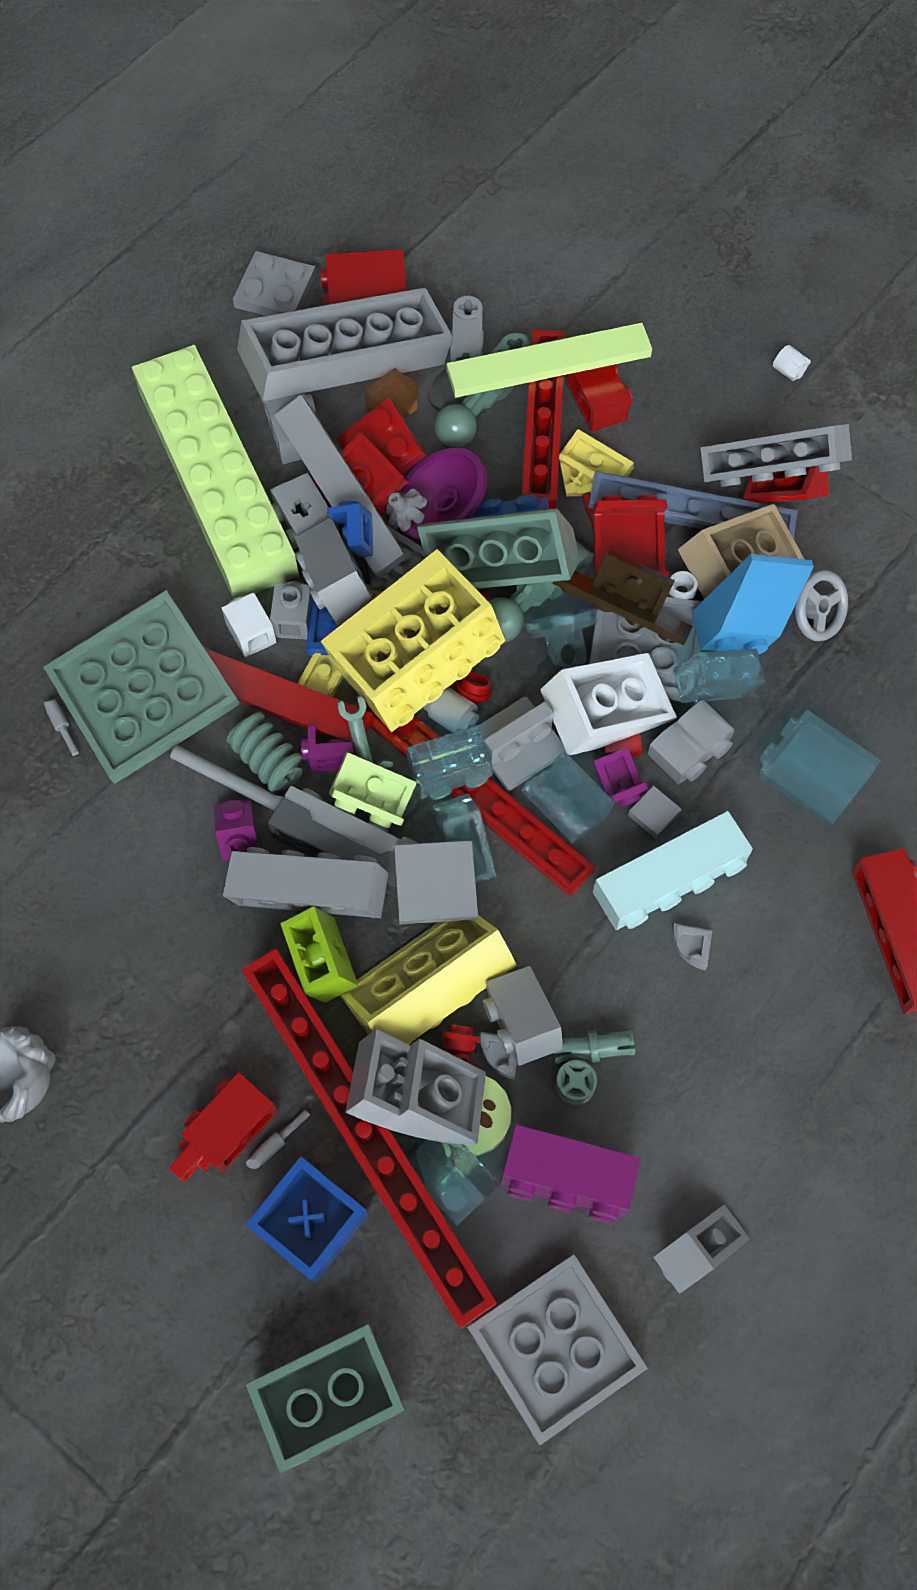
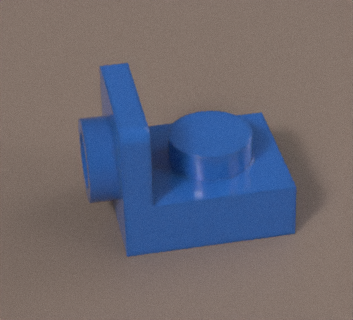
M342 501L339 503V506L328 507L327 516L338 525H344L343 539L346 546L359 557L373 556L372 514L356 501Z

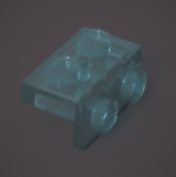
M565 752L557 757L551 768L527 781L522 789V792L572 844L601 826L615 805L614 801Z

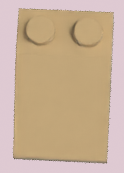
M775 504L703 529L678 549L689 572L696 577L698 588L704 599L750 554L804 559Z

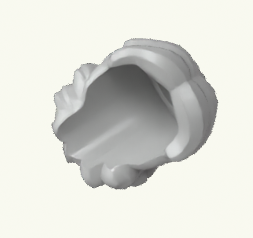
M3 1027L0 1031L1 1123L5 1121L13 1122L34 1109L45 1096L50 1084L49 1072L55 1064L56 1056L47 1049L41 1037L30 1034L27 1027Z

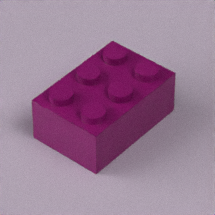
M515 1125L501 1187L508 1189V1196L519 1200L531 1201L532 1196L549 1200L548 1207L571 1213L573 1207L589 1211L588 1217L593 1220L613 1224L614 1219L621 1220L630 1210L641 1158Z

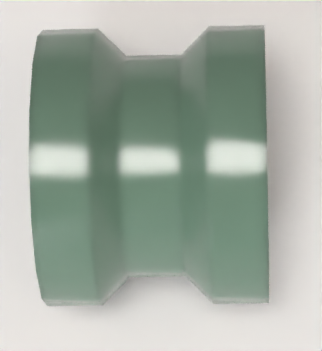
M572 1060L563 1064L558 1071L555 1081V1092L558 1098L566 1105L573 1107L587 1103L593 1096L597 1085V1076L594 1069L588 1063L580 1060Z

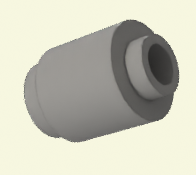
M447 687L436 701L427 703L423 707L428 712L429 718L457 736L464 732L468 733L476 726L479 720V715L477 714L478 706L450 687Z

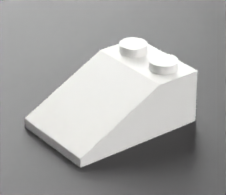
M649 653L563 669L540 689L545 702L554 712L553 721L568 756L599 749L666 724L677 718Z

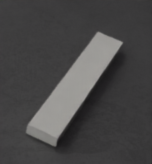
M299 395L274 414L331 506H339V503L342 501H356L372 514L373 556L364 558L374 574L380 578L407 559V555L307 400L302 395Z

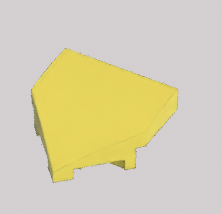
M577 429L559 454L567 497L583 496L591 493L595 471L628 477L634 469V462Z

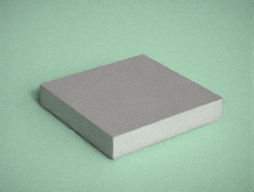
M472 841L394 845L399 924L478 919Z

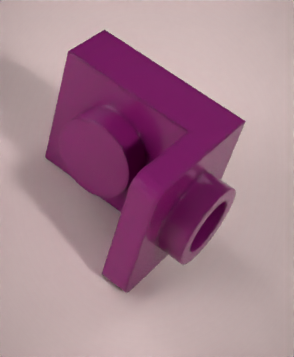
M308 725V738H301L302 759L309 760L311 773L338 772L346 752L355 755L353 742L332 739L318 744L315 725Z

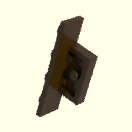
M611 550L606 554L595 580L574 571L570 580L553 581L552 583L559 586L569 596H580L592 602L597 609L603 612H613L624 617L632 626L638 628L645 627L658 633L662 640L669 643H679L684 646L693 627L661 611L675 580Z

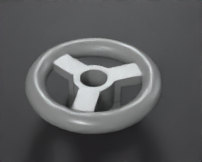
M819 570L809 576L795 605L797 625L807 638L813 641H825L833 637L842 627L848 611V594L842 579L836 573L829 570ZM820 581H828L835 590L828 595L819 594L813 586ZM837 603L835 617L832 623L825 629L826 615L830 612L831 606ZM807 619H814L813 628L810 626Z

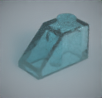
M465 794L434 804L433 809L443 842L472 841L475 884L497 877L480 810L470 795Z
M427 1139L416 1151L429 1195L457 1226L469 1217L501 1185L465 1145Z

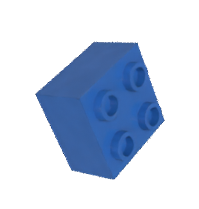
M300 1156L245 1226L316 1285L369 1215L364 1207Z

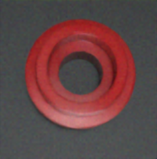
M470 672L465 678L458 680L456 689L459 694L468 700L479 704L490 700L492 682L483 674Z
M450 1024L449 1032L441 1031L440 1036L444 1038L443 1048L475 1052V1045L480 1043L481 1037L473 1036L474 1028L452 1024Z

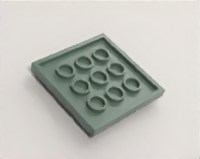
M167 590L43 667L110 780L115 784L240 705L238 699Z

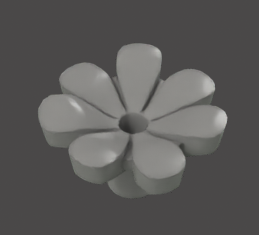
M411 489L406 494L394 492L389 496L386 514L390 517L388 524L392 529L396 530L400 527L402 531H406L411 527V520L415 523L423 521L425 515L419 509L426 506L427 500L421 496L420 492Z

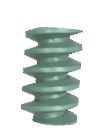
M257 712L238 723L229 732L226 740L227 743L231 744L233 751L240 754L242 761L249 764L252 772L258 774L261 782L268 784V789L271 793L279 794L293 786L302 776L303 769L298 768L303 757L299 753L290 755L293 746L290 743L281 745L284 738L281 733L272 734L274 731L273 724L271 722L263 724L265 716L262 712Z

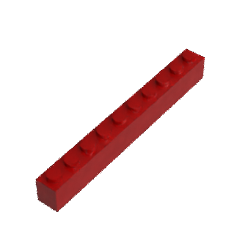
M275 948L241 970L459 1330H462L494 1308L497 1302L389 1129L346 1113L353 1071Z

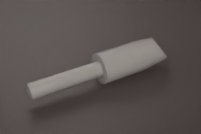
M55 699L44 700L43 703L54 729L61 732L72 756L79 754L67 730L69 723L61 707Z
M304 1110L279 1134L274 1132L254 1151L246 1161V1165L251 1169H257L286 1144L284 1139L302 1124L310 1114Z

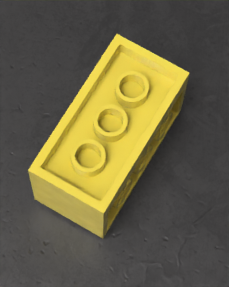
M438 549L321 640L341 675L359 696L363 697L366 704L391 732L399 726H404L410 722L417 711L427 703L436 701L447 687L456 680L465 678L472 670V667L485 657L495 654L501 644L505 642L492 605Z

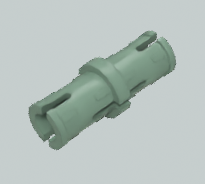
M632 1029L596 1034V1030L587 1031L588 1035L562 1038L563 1049L554 1052L555 1064L591 1059V1063H598L600 1058L624 1055L633 1056L635 1055V1047H633L635 1044Z

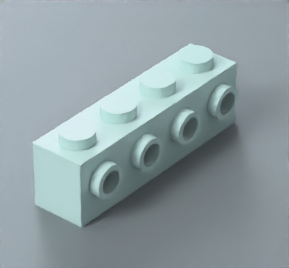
M727 811L596 879L593 894L615 930L626 925L628 929H632L646 921L649 917L648 913L658 908L661 911L669 910L682 900V895L692 890L695 894L701 893L712 886L715 882L713 879L726 873L727 877H730L743 870L747 866L746 861L753 848Z

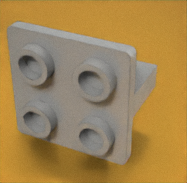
M523 697L468 732L469 741L507 790H512L567 754L562 741L552 730L554 712L546 702L534 707L527 697Z

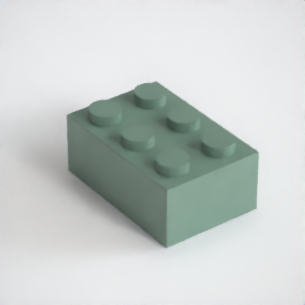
M369 1324L246 1384L280 1473L286 1472L406 1411Z

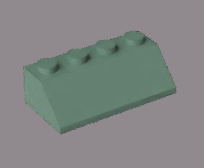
M558 509L419 524L417 527L425 558L438 549L476 589L570 580L580 562L573 527Z

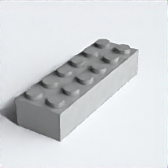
M420 288L241 320L237 350L262 401L444 365L453 336L427 289Z

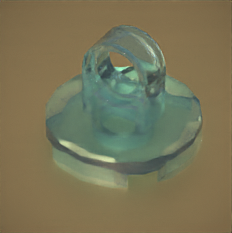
M591 607L578 609V614L575 615L574 612H562L538 618L530 623H525L527 637L530 639L546 637L552 664L557 669L563 670L582 666L585 663L586 647L582 628L598 623L596 609ZM567 644L571 645L576 652L575 660L569 665L562 661L560 654L562 648Z

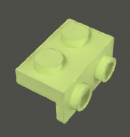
M346 752L329 790V794L331 797L336 798L335 806L353 814L359 808L371 813L370 821L390 828L392 823L399 826L402 825L404 821L402 815L417 782Z

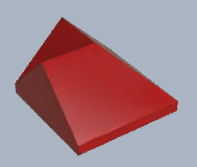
M818 466L806 467L805 475L785 477L784 471L773 472V479L752 482L751 475L742 500L774 502L829 496L828 471L819 472Z

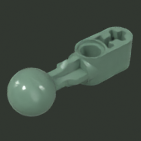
M511 333L502 339L491 354L531 346L525 335ZM516 385L471 394L467 396L462 404H451L441 409L436 416L434 424L438 439L444 445L452 448H459L469 444L477 431L476 417L483 409L491 408L496 401L504 399Z
M576 541L580 562L575 571L583 574L590 566L594 554ZM553 582L516 585L517 591L510 598L497 597L488 601L492 605L505 639L504 643L512 641L520 634L524 625L523 614L531 606H540L548 598L555 600L563 593L559 586L552 584Z

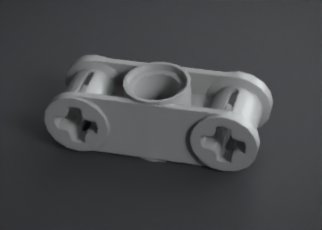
M462 296L454 303L453 326L451 329L453 338L450 345L451 362L483 356V306L476 297Z

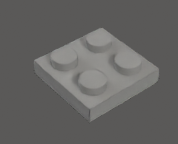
M255 251L233 297L234 307L265 316L301 310L316 277V268L313 265Z

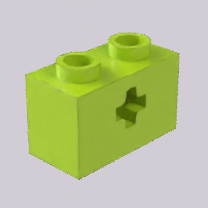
M313 906L280 923L304 994L326 1003L359 986L334 917Z

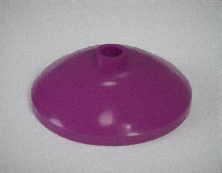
M464 448L444 449L428 456L410 471L405 478L408 483L399 492L406 494L409 490L415 489L421 493V496L426 498L427 504L419 509L425 515L423 521L415 523L411 520V527L404 532L410 537L420 540L417 529L419 524L471 519L483 500L487 488V471L483 462L476 454Z

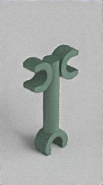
M357 696L358 709L353 713L345 710L342 700L338 701V712L348 721L356 756L373 763L362 719L366 712L365 700L362 696ZM383 759L377 762L376 765L386 768L393 766V762L390 759Z

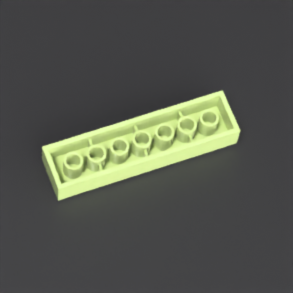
M192 345L132 366L142 400L233 599L241 596L245 597L252 593L255 594L275 586V583H283L299 577L295 553L196 346Z

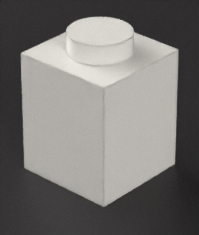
M254 593L245 597H237L230 601L228 605L221 607L226 625L244 658L277 643L273 625Z

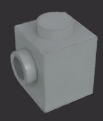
M297 581L275 583L270 615L275 638L307 640L312 596L309 591L311 588L309 585Z

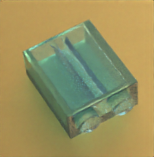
M807 709L799 720L792 717L780 733L784 738L778 745L771 743L759 759L763 766L758 777L825 825L832 828L873 775L881 760Z

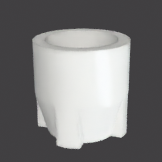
M787 345L775 358L773 367L794 381L803 376L811 361L791 345Z
M686 571L674 573L671 579L675 580L668 597L692 600L698 586L696 577Z

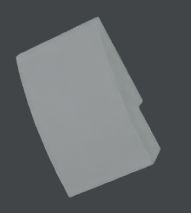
M375 1029L359 1042L346 1113L406 1135L451 1144L473 1146L478 1143L486 1072L422 1039H418L412 1045H409L379 1029Z

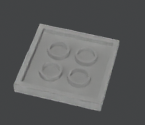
M667 597L661 609L662 612L693 626L684 646L679 643L666 642L658 636V633L645 627L638 628L632 626L624 617L618 614L603 612L597 609L589 664L649 653L668 699L694 704L701 649L691 612L701 601Z
M574 1254L467 1327L539 1446L648 1369Z

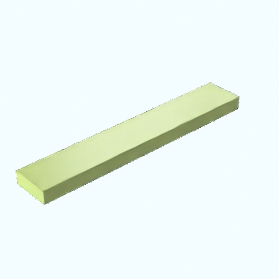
M643 323L450 362L447 363V374L454 396L457 398L651 357L652 347Z

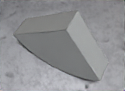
M674 923L672 926V938L680 956L690 965L706 970L708 967L712 930Z
M481 1032V1050L487 1063L500 1075L509 1079H515L517 1062L512 1052L507 1054L504 1052L498 1034Z

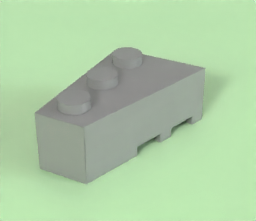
M331 518L295 537L300 550L295 553V556L304 570L302 573L311 588L309 590L320 610L324 607L327 608L338 627L375 598L371 589L367 588L362 577L363 573L351 549L346 546L342 533Z

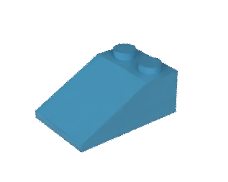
M750 554L691 612L700 649L713 650L721 654L742 652L751 656L764 653L781 636L814 567L812 560Z

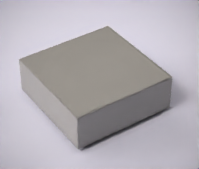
M653 786L629 810L628 816L657 839L680 815L682 809Z

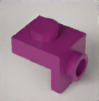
M628 748L591 761L607 803L618 801L620 807L629 805L640 800L639 793L648 789L646 782H641Z
M251 799L229 800L225 803L214 805L215 833L222 860H230L232 851L246 852L249 847L259 848Z

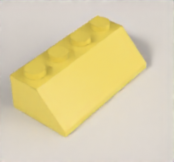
M478 915L477 920L438 922L358 978V987L340 996L368 1035L375 1029H379L410 1045L412 1041L423 1033L441 1024L443 1019L456 1009L470 1003L477 994L486 988L487 981L506 975L517 964L499 930Z

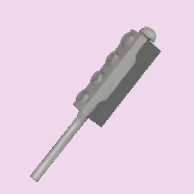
M178 745L173 748L170 755L172 759L274 810L275 812L268 822L272 837L317 858L318 853L335 854L340 856L341 860H353L356 855L375 858L377 863L389 873L385 893L397 899L394 845L418 844L417 842L407 837L399 839L389 834L385 827L372 821L366 823L356 818L355 814L322 801L323 799L319 794L308 788H303L301 791L290 786L285 797L276 796Z

